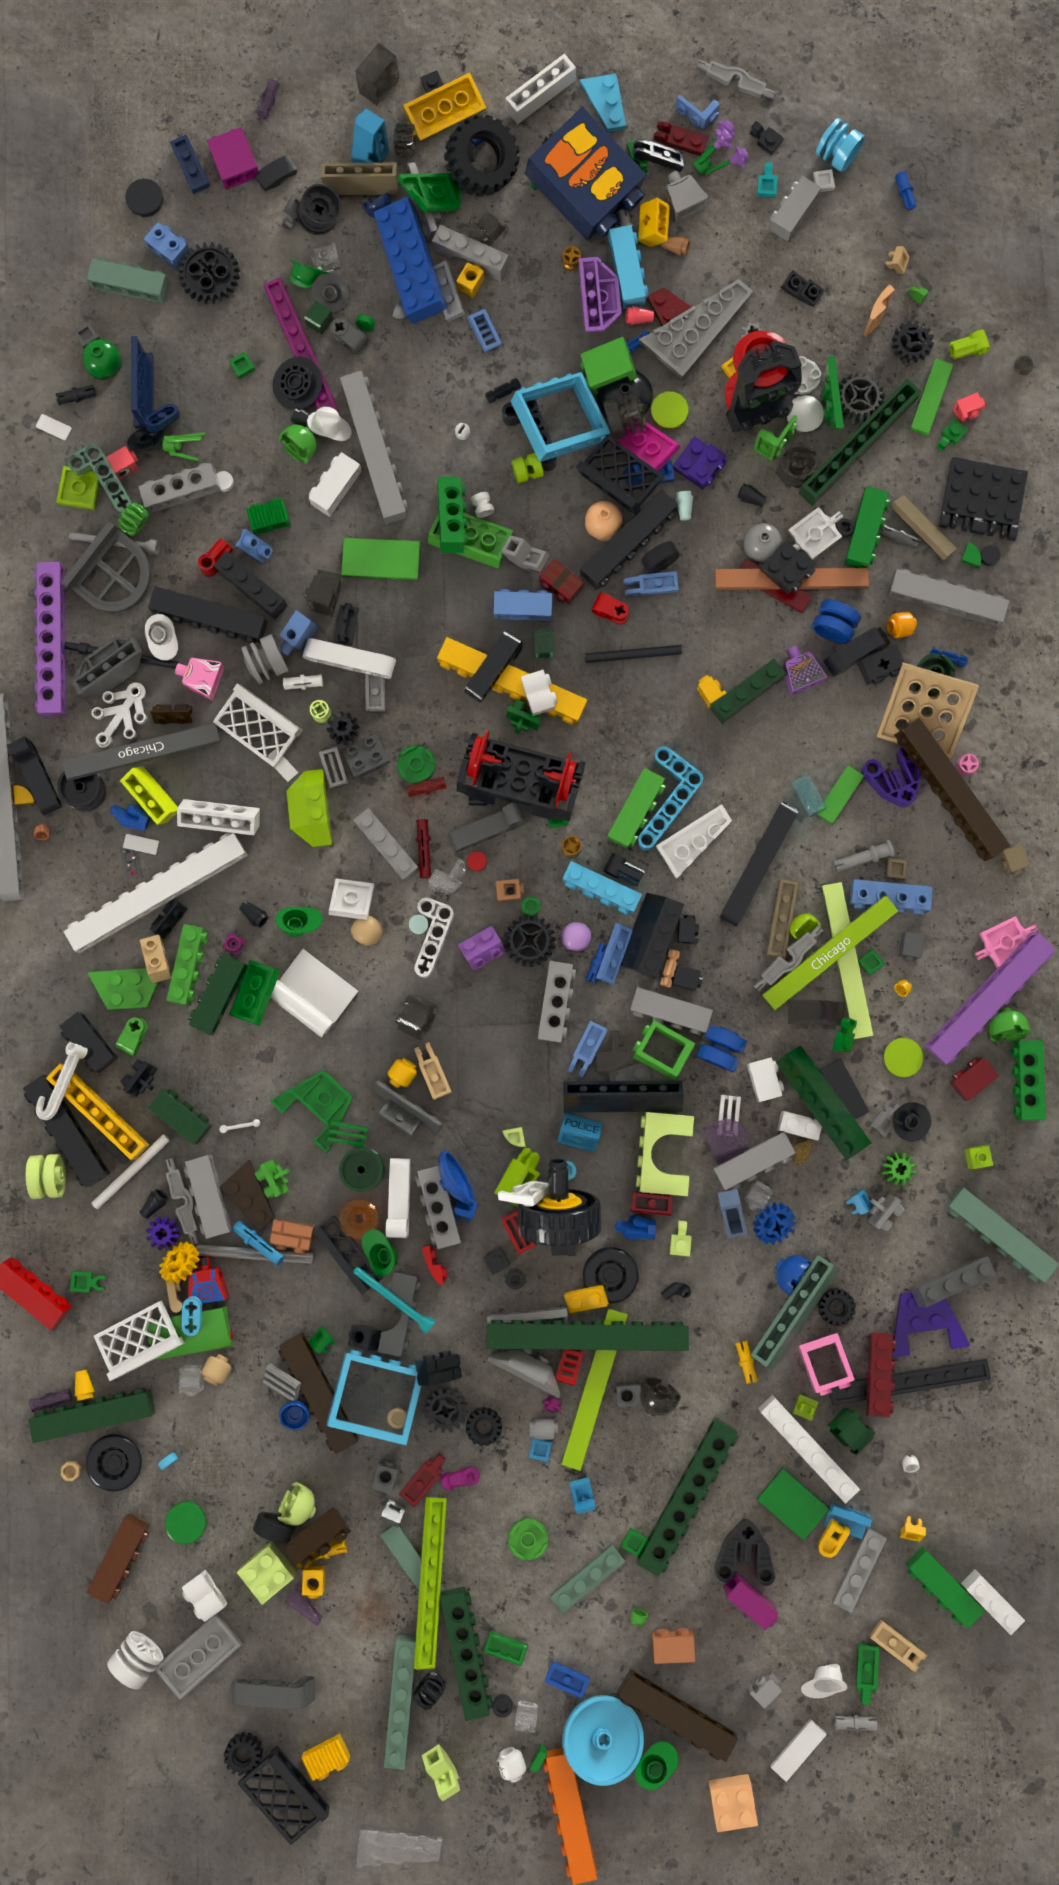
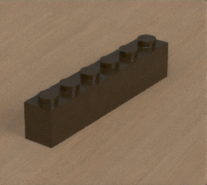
M302 1332L279 1346L280 1357L283 1361H287L290 1376L301 1382L299 1393L302 1397H306L308 1401L307 1408L312 1415L315 1414L318 1420L316 1422L317 1427L321 1433H325L327 1437L326 1444L330 1451L334 1450L335 1454L357 1443L359 1437L356 1433L326 1425L334 1390L304 1333ZM340 1403L336 1419L350 1422Z
M631 1669L618 1689V1695L623 1704L629 1707L633 1705L643 1716H651L656 1719L655 1722L663 1728H671L676 1736L684 1739V1737L689 1739L694 1747L700 1750L704 1748L711 1757L718 1761L722 1759L726 1762L738 1741L736 1732Z

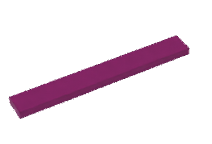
M281 277L263 284L294 357H306L312 360L320 369ZM320 369L322 388L318 398L314 401L317 410L321 407H331L339 413Z

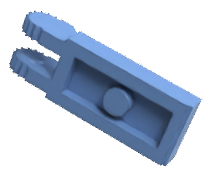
M677 571L643 574L623 580L624 585L639 583V588L625 591V596L628 597L679 592Z
M589 1022L567 1071L572 1072L577 1060L580 1059L585 1062L579 1071V1077L583 1078L588 1065H591L608 1030L607 1028L595 1022Z

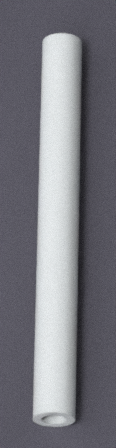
M163 1134L91 1204L98 1210L171 1141L168 1136Z

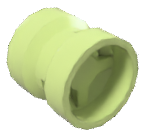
M316 700L310 705V713L316 722L324 723L330 719L331 710L325 701Z

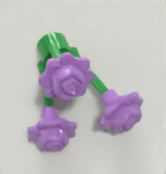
M720 120L718 122L719 129L715 130L717 134L716 139L692 163L701 176L704 173L706 176H709L716 170L730 164L732 166L736 163L744 169L745 163L749 161L747 151L744 148L740 149L738 146H735L734 156L730 157L728 161L710 168L712 163L708 157L716 149L718 150L721 146L732 148L731 141L735 137V127L729 120L725 122Z

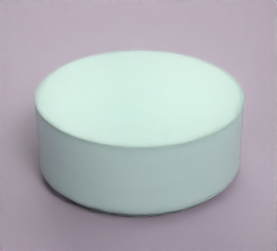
M414 915L410 919L409 928L414 934L420 935L428 930L429 923L423 915Z

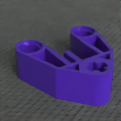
M903 747L896 754L902 775L899 769H895L888 773L889 780L881 763L875 759L868 760L861 768V774L864 775L863 778L881 798L902 808L914 802L921 780L919 769L914 763L903 756V751H905ZM867 766H873L876 770L875 774L869 773ZM904 795V796H908L909 798H908V799H902L901 796Z

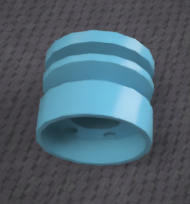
M837 118L824 132L815 154L818 157L824 155L823 160L825 162L834 156L831 165L843 173L860 151L865 136L856 129L847 135L849 124L845 123L843 125V120Z

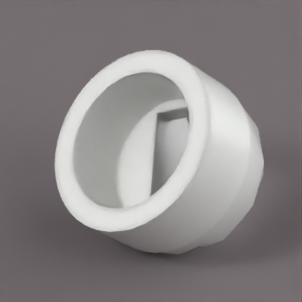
M459 423L455 428L456 437L460 440L467 439L470 436L469 426L465 423Z
M906 1455L903 1458L902 1465L905 1472L912 1473L919 1470V1462L914 1455H911V1457Z

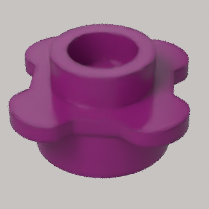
M229 933L228 938L223 944V949L225 951L229 950L237 956L241 953V948L245 945L246 941L243 937L239 938L234 933Z
M547 1396L546 1400L542 1401L545 1405L544 1408L549 1412L555 1414L556 1411H561L562 1403L554 1397Z

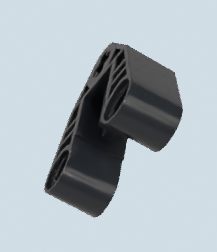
M743 1519L724 1539L714 1566L716 1576L721 1582H730L735 1574L737 1543H740L739 1562L751 1563L752 1544H755V1575L760 1584L769 1586L775 1581V1572L768 1544L755 1524L749 1519ZM747 1527H750L751 1531H748V1534H745L744 1531L747 1529ZM722 1567L730 1568L729 1572L725 1575L719 1573ZM763 1570L770 1571L769 1576L766 1578L760 1577V1573Z

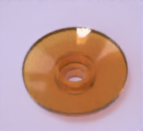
M351 1200L340 1211V1227L351 1238L362 1239L368 1230H376L378 1226L379 1215L377 1209L367 1200ZM357 1215L363 1216L362 1222L356 1220Z

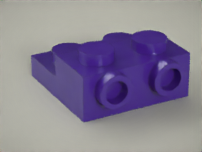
M694 436L672 465L673 470L703 490L706 485L710 486L714 481L716 471H721L727 462L725 461L726 454L712 444L707 445Z

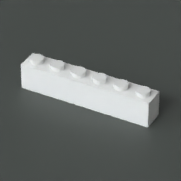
M773 1395L758 1408L763 1416L845 1504L860 1490Z

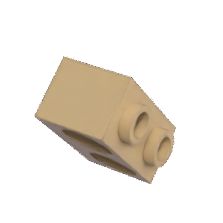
M155 935L140 939L147 973L152 983L171 979L164 944L160 936Z

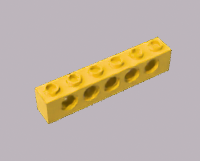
M59 1064L46 1078L54 1087L64 1064ZM75 1072L73 1073L64 1096L130 1160H136L150 1144Z

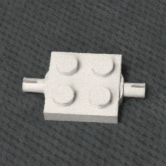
M818 507L788 529V533L795 542L793 546L798 551H804L814 560L842 538V535L836 529L835 523L843 519V515L838 511L830 518Z

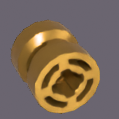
M568 836L563 840L562 851L564 855L570 858L579 855L581 852V841L579 838Z

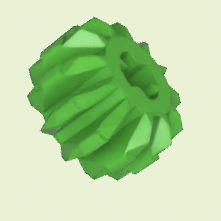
M135 502L129 504L119 518L118 527L122 532L131 537L138 535L148 521L149 513L140 504Z
M893 1152V1159L890 1156L886 1157L889 1164H882L883 1167H888V1170L882 1172L883 1175L890 1174L886 1180L888 1182L893 1180V1184L896 1186L899 1182L903 1186L906 1185V1179L912 1182L913 1179L910 1174L916 1175L917 1173L911 1170V1168L916 1167V1163H910L912 1157L908 1156L905 1158L904 1152H901L900 1156L897 1152ZM898 1164L900 1166H903V1169L900 1172H896Z

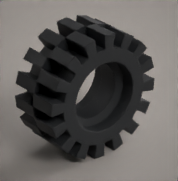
M829 1289L818 1303V1312L822 1319L833 1326L848 1324L849 1320L852 1321L853 1314L856 1313V1304L853 1297L842 1289ZM836 1299L841 1300L844 1304V1310L839 1315H834L829 1310L830 1303Z
M485 1407L477 1408L474 1412H471L466 1422V1434H468L469 1440H472L475 1445L479 1444L481 1447L483 1445L490 1446L491 1443L494 1444L499 1439L502 1431L501 1418L497 1415L498 1413L492 1411L491 1408L486 1409ZM486 1419L490 1421L492 1429L488 1434H480L477 1431L476 1424L479 1420Z
M242 1732L240 1736L236 1734L234 1738H231L225 1749L224 1763L228 1764L226 1768L228 1770L232 1769V1774L234 1775L236 1772H238V1776H242L243 1773L246 1775L261 1761L262 1744L260 1741L257 1742L258 1737H251L252 1733L245 1735V1732ZM238 1748H248L251 1752V1758L248 1761H240L236 1757V1750Z

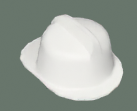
M321 407L309 415L307 419L308 427L315 434L337 441H346L352 434L349 424L331 407Z
M162 614L151 616L145 624V638L150 652L160 660H170L178 651V642L173 623L167 616Z
M838 1664L818 1667L813 1680L803 1684L801 1691L810 1698H825L835 1693L846 1691L848 1687L843 1682L840 1666Z

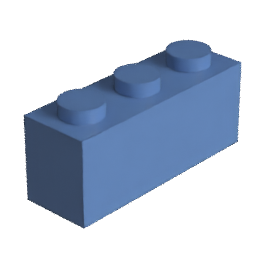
M508 589L494 591V619L551 621L552 593L545 590H539L537 593H531L528 590L510 592Z

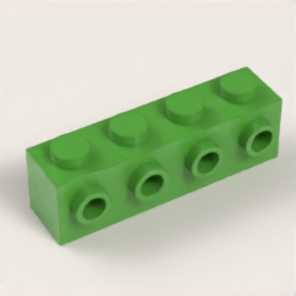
M646 768L643 769L607 836L608 840L625 849H628L630 845L634 846L639 837L636 835L638 829H643L648 820L645 818L648 811L652 813L657 804L654 801L657 794L661 796L666 787L663 784L665 778Z
M183 924L166 1001L191 1006V1002L194 1001V988L200 975L198 970L204 958L203 948L208 940L206 929Z

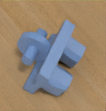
M247 529L242 530L241 538L235 545L242 552L261 564H264L265 559L270 558L273 551L271 546Z

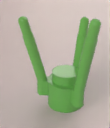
M203 432L164 436L163 450L169 452L170 456L198 462L197 458L179 453L177 450L181 449V442L200 441L202 436L206 434Z

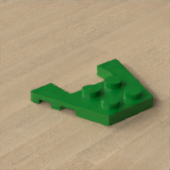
M323 1070L271 1099L270 1102L282 1113H285L297 1099L300 1100L327 1125L313 1142L325 1153H328L333 1143L332 1141L325 1140L329 1120L342 1122L353 1096ZM333 1126L332 1129L339 1130L340 1127Z

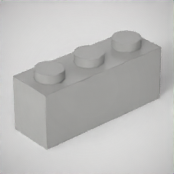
M804 176L798 182L795 181L790 189V195L782 199L779 211L775 210L769 220L771 222L769 230L784 240L789 241L819 198L822 187Z

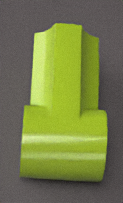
M983 329L977 330L968 337L950 342L949 352L954 360L971 354L975 356L982 355L991 348Z

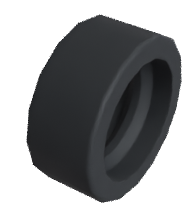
M667 541L648 551L642 557L641 562L647 572L653 574L670 566L679 558L680 554L674 543Z
M261 1512L257 1516L253 1531L266 1540L282 1544L289 1542L294 1526L278 1520V1517H281L280 1515Z

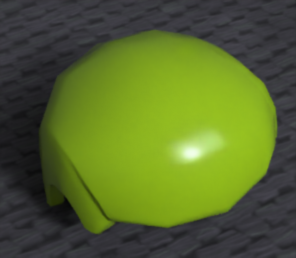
M804 913L794 918L790 924V933L797 940L805 932L810 933L817 925L821 927V924L812 914Z

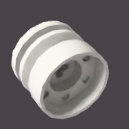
M131 1631L126 1640L122 1642L121 1649L116 1650L107 1662V1665L118 1681L129 1688L138 1690L150 1677V1672H153L163 1660V1653L147 1636Z

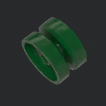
M366 1147L353 1149L346 1153L339 1166L340 1178L344 1185L357 1192L369 1191L379 1185L385 1173V1164L381 1155L375 1150ZM364 1166L365 1172L358 1171V1167Z

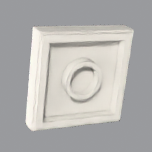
M335 879L329 915L368 920L374 883Z

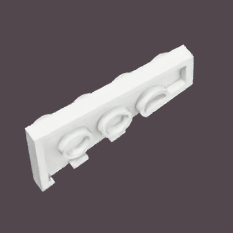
M722 804L656 845L675 879L689 867L696 857L732 821Z

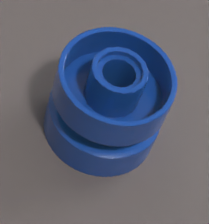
M709 1025L704 1038L713 1043V1045L701 1044L696 1057L735 1073L739 1059L731 1055L729 1051L743 1054L748 1041L729 1029Z

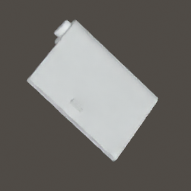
M302 949L280 980H277L271 999L323 1038L359 991L305 949Z

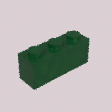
M162 1089L148 1106V1109L193 1145L198 1144L212 1126L208 1123L209 1118L202 1113L198 1115L194 1112V1107L187 1101H184V1103L178 1099L179 1095L172 1089Z

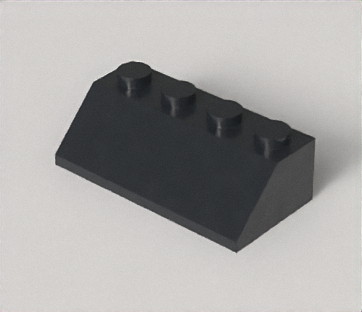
M646 893L620 966L656 979L684 904L664 896Z

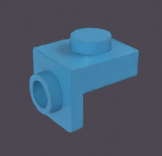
M589 1477L570 1481L576 1513H586L595 1510L596 1507Z

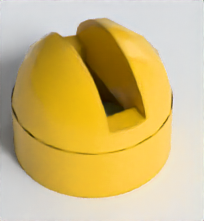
M903 979L894 986L895 992L901 997H906L912 990V984H909L908 980Z

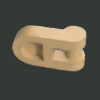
M166 1281L170 1309L173 1312H180L184 1303L183 1300H180L179 1291L182 1290L181 1282L179 1284L176 1282L171 1284Z

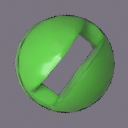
M633 1609L630 1618L632 1624L635 1626L637 1623L638 1627L643 1626L647 1621L648 1614L641 1609Z

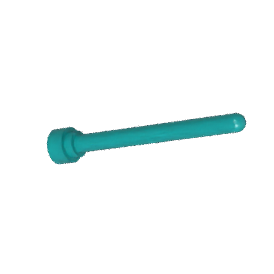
M359 1267L354 1269L353 1272L357 1277L415 1320L423 1333H428L436 1322L430 1316L427 1318L420 1315Z

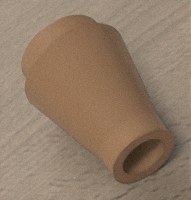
M668 237V240L661 244V248L679 256L688 255L690 239H686V237Z

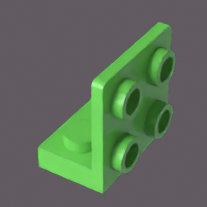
M794 414L779 438H776L775 434L771 431L761 429L757 435L753 450L770 461H773L776 456L780 457L786 442H790L795 434L794 431L798 426L796 423L798 416Z

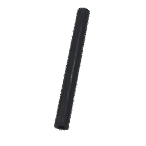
M681 645L585 653L586 663L681 655L682 647Z

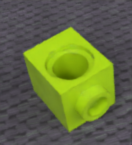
M982 1145L964 1149L968 1169L993 1166L989 1146Z

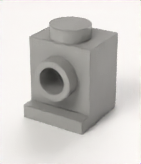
M774 1673L762 1675L755 1681L754 1687L751 1684L748 1686L750 1694L764 1709L782 1692L779 1685L780 1680Z

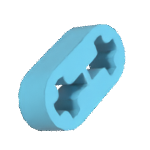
M191 1296L182 1304V1331L187 1336H195L202 1328V1302L198 1297ZM191 1302H193V1305L197 1306L193 1310V1314H191V1307L187 1306ZM191 1318H193V1325L197 1326L193 1331L191 1327L187 1326L190 1324Z

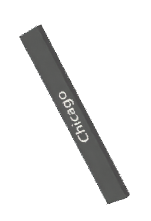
M213 723L63 760L62 765L67 781L218 744L220 743V737L216 725Z

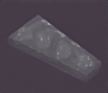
M361 1825L356 1869L363 1868L365 1865L379 1867L386 1863L400 1865L406 1861H412L413 1863L439 1861L443 1836Z

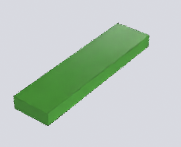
M935 358L910 430L928 436L953 364Z

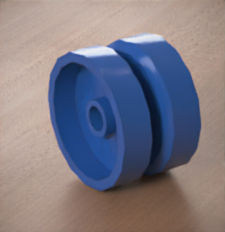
M824 600L818 610L820 615L815 617L811 628L819 636L829 641L847 644L854 636L853 629L858 627L861 615L857 610L845 603L835 600Z

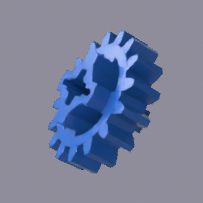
M776 1202L773 1203L772 1207L766 1204L765 1210L759 1209L761 1214L755 1215L757 1221L752 1223L755 1226L753 1231L760 1241L763 1240L765 1244H768L770 1241L772 1245L775 1244L776 1240L781 1243L783 1237L788 1238L787 1233L794 1231L791 1226L796 1225L793 1221L795 1215L792 1213V1210L783 1203L778 1205Z

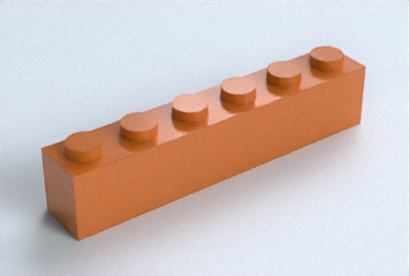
M563 1747L549 1750L543 1765L545 1773L549 1772L550 1780H547L549 1793H553L555 1801H552L554 1815L558 1814L559 1822H556L558 1835H562L564 1843H561L563 1857L567 1856L568 1864H565L567 1877L572 1878L573 1885L597 1880V1869L576 1773L569 1766Z

